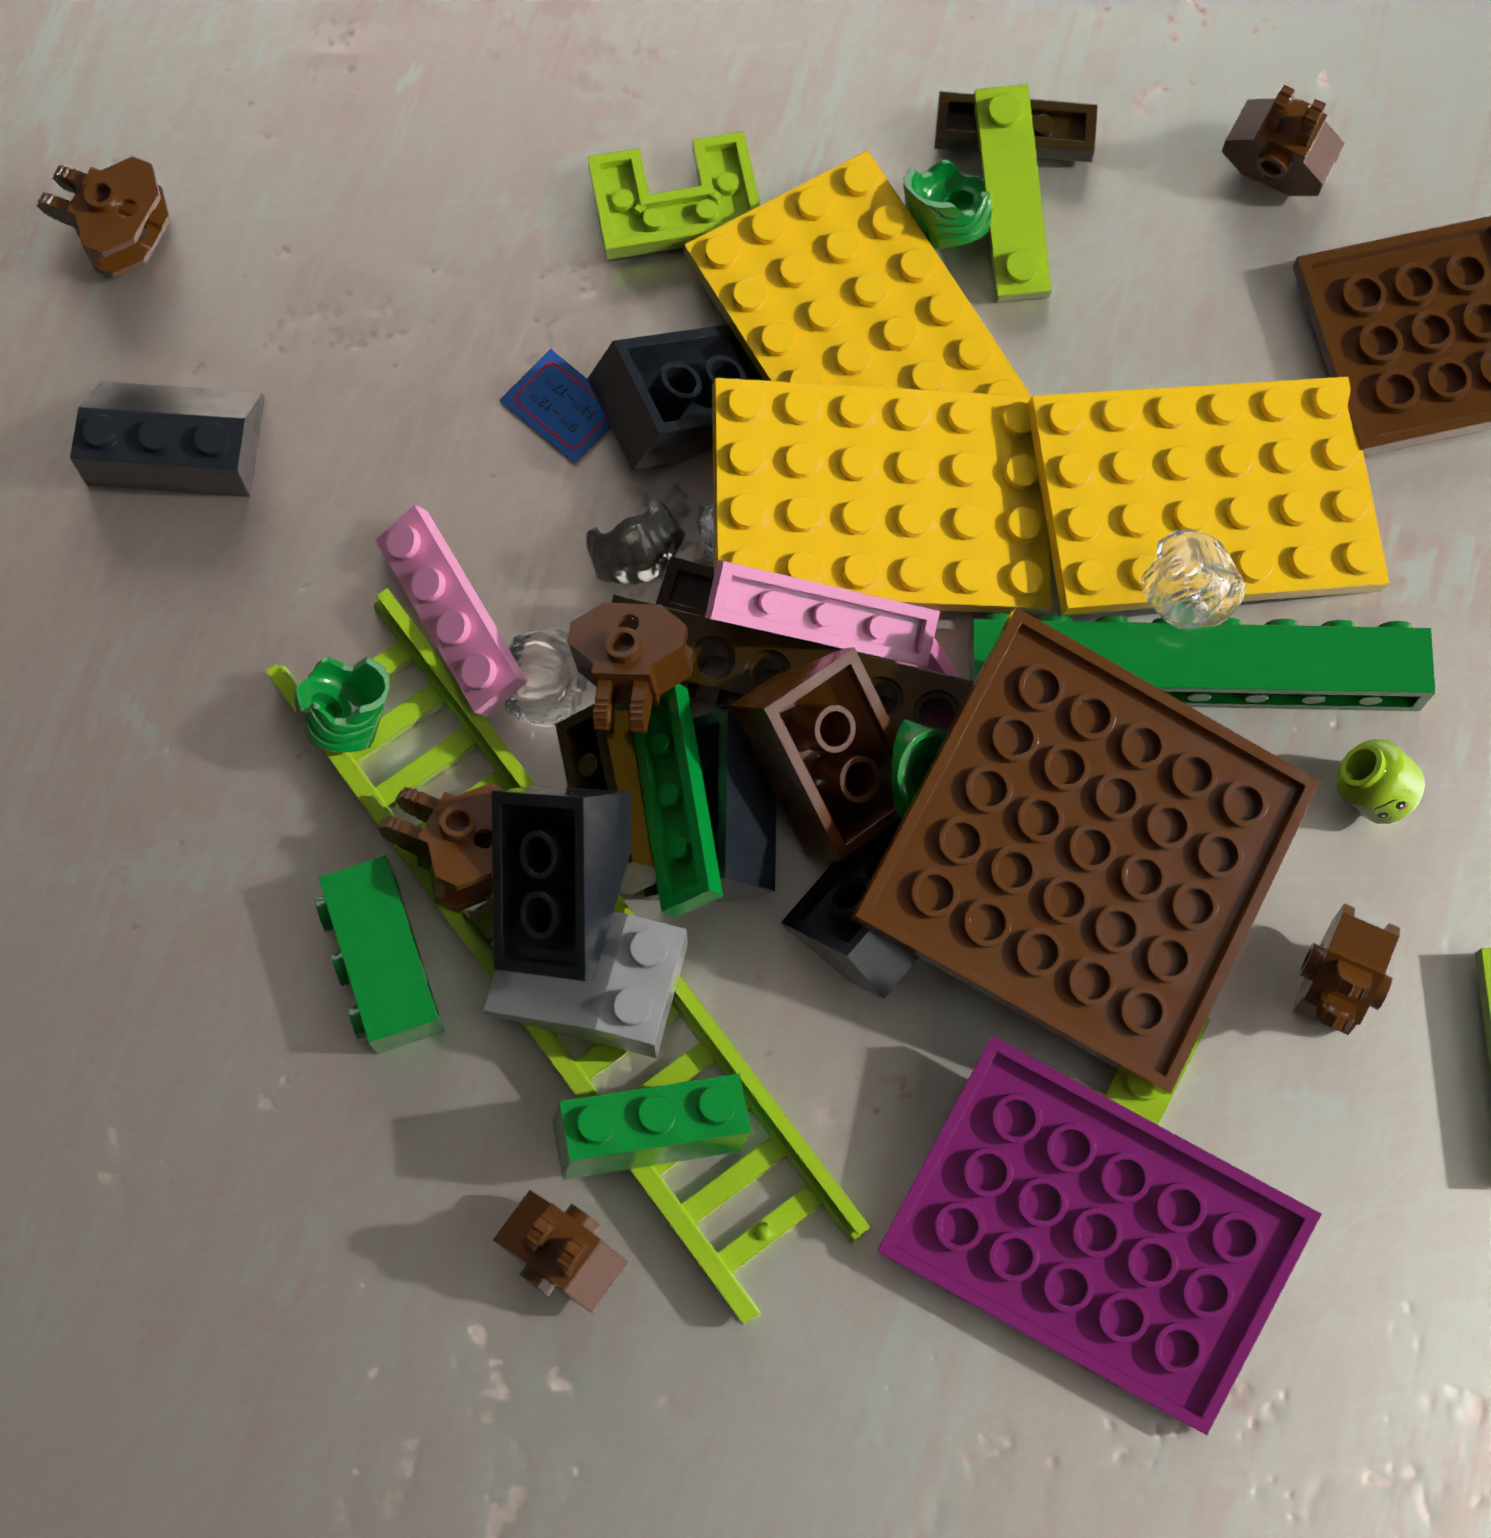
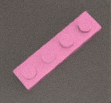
M414 505L375 541L474 713L488 716L524 686L528 680L427 510Z
M717 561L705 618L843 649L855 647L856 651L860 653L928 667L940 611L730 562Z

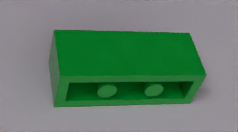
M381 856L318 877L324 896L315 898L314 902L324 931L327 932L334 929L340 950L332 952L331 958L340 985L351 984L357 1005L348 1007L347 1010L358 1042L368 1039L371 1047L379 1054L444 1032L445 1030L400 887L387 856Z
M739 1073L559 1101L552 1121L563 1180L740 1152L752 1133Z

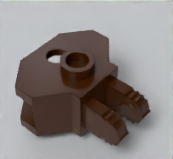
M1283 85L1276 98L1247 99L1225 140L1221 152L1242 175L1288 196H1318L1345 144L1325 121L1327 114L1323 112L1326 103L1315 99L1312 104H1309L1306 101L1294 99L1295 89Z
M134 156L103 170L90 167L87 174L74 168L71 169L68 166L58 165L52 179L59 187L75 195L69 201L48 192H43L37 204V207L43 214L75 228L94 270L98 273L116 279L146 265L171 221L162 186L157 184L153 165ZM143 227L147 229L146 236L138 240L142 234Z
M602 603L571 621L568 645L577 670L596 687L593 721L594 729L597 731H610L612 729L616 704H631L628 712L631 731L647 733L652 705H659L661 694L692 676L695 656L693 650L686 645L687 626L662 605ZM627 619H634L639 622L636 630L627 627L619 628V626Z
M488 783L457 796L444 792L441 799H438L427 793L419 792L417 789L405 786L395 799L400 807L399 809L426 824L421 828L408 821H402L399 817L387 815L386 819L382 820L377 829L382 838H385L393 845H398L399 848L417 855L418 866L429 872L436 904L457 913L491 899L493 896L492 791L503 790V788Z
M1344 903L1332 919L1320 945L1313 943L1304 958L1299 972V976L1304 977L1294 1001L1293 1011L1329 1026L1331 1029L1333 1028L1349 1035L1357 1024H1361L1369 1007L1379 1010L1387 997L1393 978L1386 975V970L1400 937V927L1388 923L1384 929H1381L1354 917L1355 908Z
M531 1190L527 1192L493 1239L496 1244L525 1265L519 1275L548 1297L556 1288L592 1315L599 1307V1301L619 1273L622 1274L629 1265L626 1259L595 1235L600 1224L573 1204H570L564 1212Z

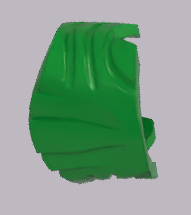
M942 160L921 174L913 167L907 171L903 178L905 181L903 183L905 205L934 249L965 245L980 239L989 232L992 205L989 191L986 193L984 179L962 174L955 164L949 160Z
M330 657L322 658L317 662L313 671L298 684L294 696L295 709L299 721L310 743L315 747L336 752H356L371 748L389 692V673L384 666L369 657L364 658L355 666L344 664Z

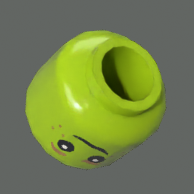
M1371 739L1358 744L1350 750L1340 763L1336 776L1337 790L1344 801L1364 818L1377 824H1391L1405 818L1414 811L1422 799L1425 788L1424 774L1416 761L1399 746L1385 739Z

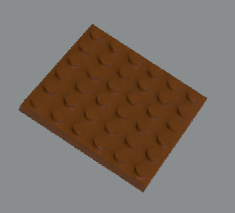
M1016 607L1009 614L850 919L1163 1095L1171 1094L1321 781Z

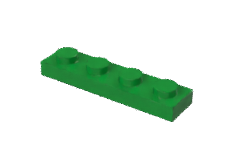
M680 684L661 694L659 705H652L647 733L633 732L661 912L675 918L723 897L688 689Z

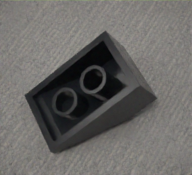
M729 325L613 340L587 378L632 470L677 463L713 448L712 385L715 378L764 381Z
M544 785L492 791L494 970L578 981L594 980L631 854L630 791Z

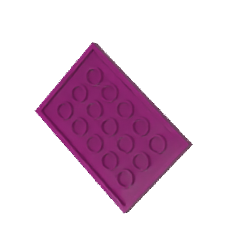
M991 1036L877 1252L1199 1432L1208 1435L1322 1213L1004 1041Z

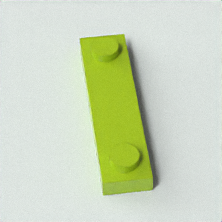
M1028 84L975 89L973 100L982 179L985 181L986 193L989 191L992 205V218L988 234L996 303L1048 298L1051 295L1052 288Z

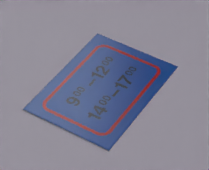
M552 349L499 400L574 463L610 428L587 378Z

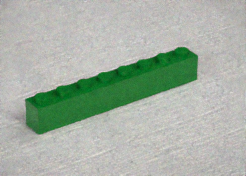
M994 613L986 615L982 619H973L968 639L969 680L975 681L1009 614ZM1061 614L1046 615L1039 619L1190 707L1421 711L1435 694L1431 628H1412V624L1406 621H1389L1378 625V627H1356L1355 623L1349 620H1332L1323 623L1321 626H1303L1293 619H1275L1266 622L1264 625L1242 624L1241 620L1229 617L1211 620L1208 624L1186 623L1183 618L1174 616L1160 617L1154 619L1151 623L1129 622L1128 618L1118 615L1103 616L1095 621H1073L1070 616Z

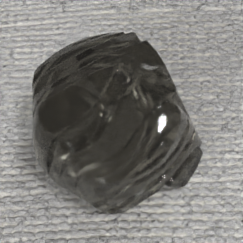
M655 498L648 501L650 508L644 514L625 518L610 532L601 533L597 527L587 531L585 539L587 550L597 579L616 584L636 585L653 581L667 568L670 557L676 556L686 537V533L660 499Z

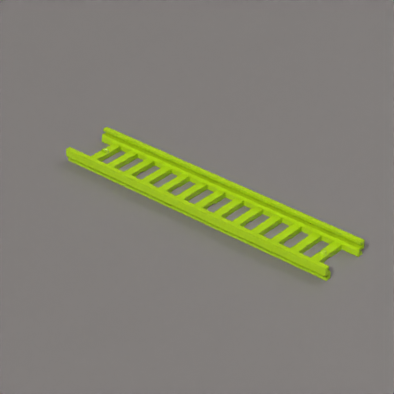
M386 588L376 595L379 600L374 604L375 612L398 642L372 660L386 668V671L389 673V679L414 662L429 682V685L381 717L371 748L356 752H336L320 748L375 824L379 827L387 815L396 817L391 808L397 805L395 799L405 786L407 788L420 789L429 780L439 773L446 771L477 748L495 771L465 792L488 783L503 789L536 786L535 782L485 716L474 713L451 671L389 589ZM274 664L265 672L298 717L294 696L299 683L286 666L279 667L277 664ZM446 705L462 728L377 787H374L359 764ZM422 821L417 826L423 828L426 823ZM389 842L492 982L495 973L494 949L490 945V942L494 940L493 908L476 921H473L465 910L456 913L436 904L429 872L418 866L417 855ZM618 895L614 912L634 915L625 901ZM679 976L666 1026L680 1017L699 1043L637 1089L691 1081L715 1063L724 1076L740 1074L747 1112L751 1111L770 1138L682 1204L661 1177L681 1161L629 1169V1171L744 1326L759 1316L761 1312L735 1278L734 1272L821 1206H823L851 1245L861 1238L870 1229V1226L690 987ZM523 1024L576 1098L601 1095L591 1081L630 1053L626 1050L598 1044L575 1060L557 1036L559 1033ZM787 1158L807 1186L717 1253L697 1224L783 1159Z

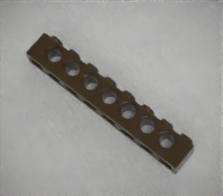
M613 595L611 603L651 604L618 595ZM664 607L687 626L686 645L693 650L695 657L692 676L679 684L688 689L690 703H693L695 697L716 702V708L719 710L731 709L730 705L757 688L755 682L762 672L766 670L785 672L842 650ZM627 619L620 624L619 628L627 627L636 630L639 622L634 619ZM858 653L878 696L889 697L897 704L896 709L888 715L896 733L904 719L922 724V717L931 710L939 709L946 711L954 721L974 683L972 680ZM720 656L730 661L728 669L719 676L711 677L701 673L702 665L709 658ZM951 725L948 728L941 731L948 733Z

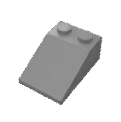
M613 912L594 980L578 981L495 970L483 1012L657 1059L688 947L687 930L630 914Z

